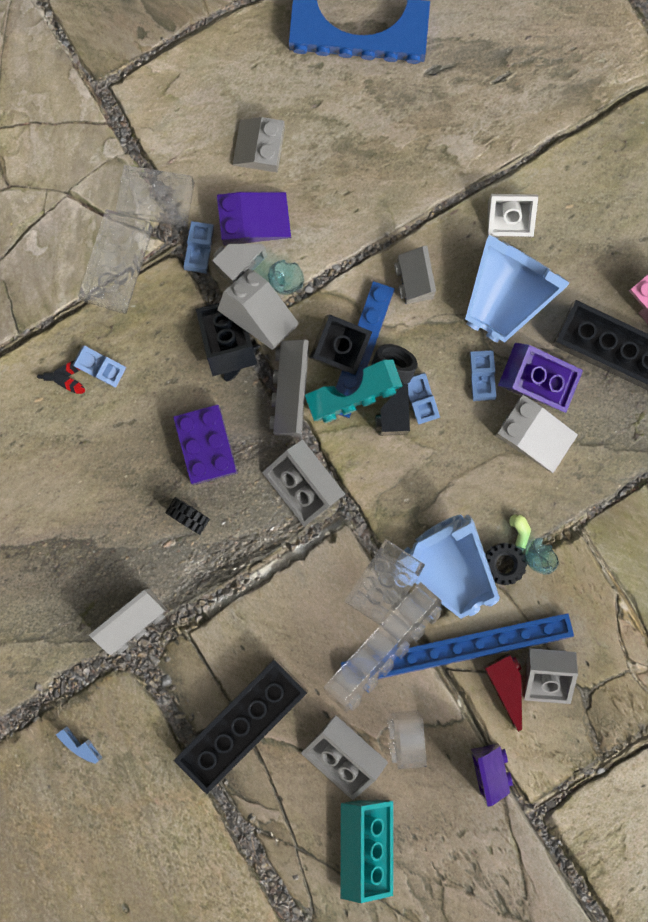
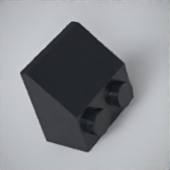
M326 315L309 359L356 375L372 331L333 315Z
M403 384L396 394L384 404L379 414H376L375 429L376 431L380 430V436L408 435L410 432L408 384Z

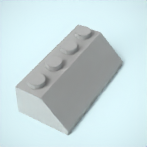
M308 340L281 341V347H276L275 361H279V370H274L273 383L277 384V393H272L271 406L275 407V416H270V429L274 430V435L302 437L309 354Z

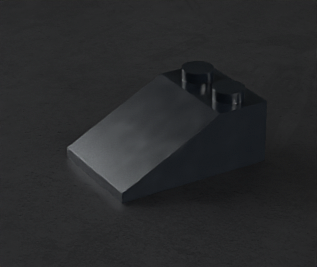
M219 303L196 309L212 376L258 365L250 334L217 310Z

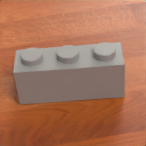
M304 440L286 450L262 472L304 527L345 495Z
M144 589L89 634V636L110 656L114 653H117L119 656L129 648L127 643L131 639L135 638L137 641L147 633L145 629L151 623L155 626L165 618L163 613L167 609L151 589Z
M336 715L301 752L307 760L352 800L375 782L388 764V761Z

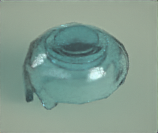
M280 260L269 268L268 280L277 293L289 295L303 287L304 275L297 263H286L285 260Z
M536 538L525 552L526 562L537 573L543 575L551 574L559 565L558 557L552 550V545H543V538Z

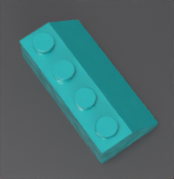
M356 800L341 803L340 899L365 903L393 896V801Z

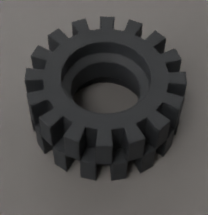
M174 497L165 512L199 535H201L210 520L204 514Z
M501 543L487 551L486 558L495 583L510 585L522 579L523 574L526 572L527 562L525 561L526 556L520 548L513 544ZM502 555H508L513 559L514 567L509 573H501L496 567L497 559Z

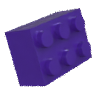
M219 405L173 416L192 485L238 474Z

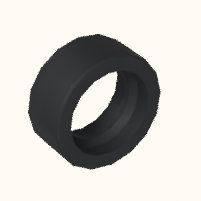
M384 344L378 347L371 363L373 365L382 360H393L394 364L399 366H396L402 385L410 383L418 366L417 359L411 352L393 344Z

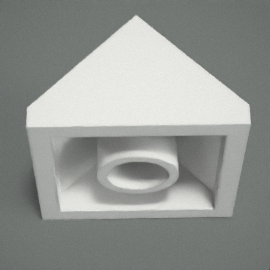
M491 194L488 200V236L490 234L493 236L534 237L538 195Z

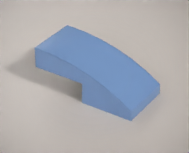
M191 221L184 270L207 274L214 231L213 224Z
M82 345L72 366L115 388L126 369L125 366Z
M493 351L470 352L473 401L496 400Z
M426 373L414 375L410 383H408V394L419 425L438 419L440 415Z
M68 727L56 734L60 741L79 757L94 764L102 759V756L89 739L81 745Z

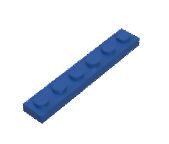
M374 281L372 283L358 326L372 331L371 337L356 375L341 371L336 389L346 396L356 392L362 383L363 369L368 367L395 288ZM340 413V414H338V415L350 419L351 413H350V414H346V415H343V413Z

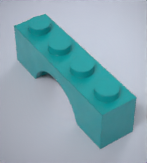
M382 360L363 369V380L360 387L349 396L340 393L334 386H324L306 394L305 398L313 420H323V423H328L336 420V415L340 413L346 415L356 411L355 407L358 405L368 406L375 403V398L379 396L386 398L396 394V389L403 385L394 361Z

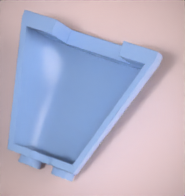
M489 234L465 317L468 321L466 324L477 331L479 328L488 332L486 336L497 343L499 340L505 343L568 286L569 282L560 275L554 274L548 267Z
M461 514L450 517L425 531L415 539L417 542L414 543L413 548L407 547L394 564L399 571L460 619L468 615L473 616L479 612L481 605L493 606L500 599L475 523L471 516L466 515L463 518Z

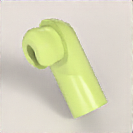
M512 515L509 523L518 532L515 545L526 549L531 528L524 516Z

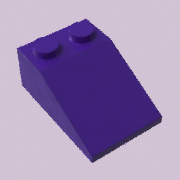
M236 192L217 195L221 238L224 246L228 244H244L291 238L286 192Z
M515 343L498 386L566 413L583 370L531 345Z
M498 743L471 749L480 795L487 807L493 806L510 794L509 786H513L511 774L506 772L504 763H508L505 748L501 749Z

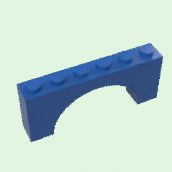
M293 0L289 50H293L297 54L316 52L319 56L338 54L342 58L361 56L365 60L384 58L387 62L406 60L410 64H419L425 61L430 1L407 0L404 13L390 28L376 34L355 35L341 31L329 23L321 13L317 0Z

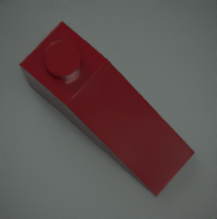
M506 654L483 666L514 728L519 732L522 730V685L519 670L522 668L516 657L512 658L511 655Z

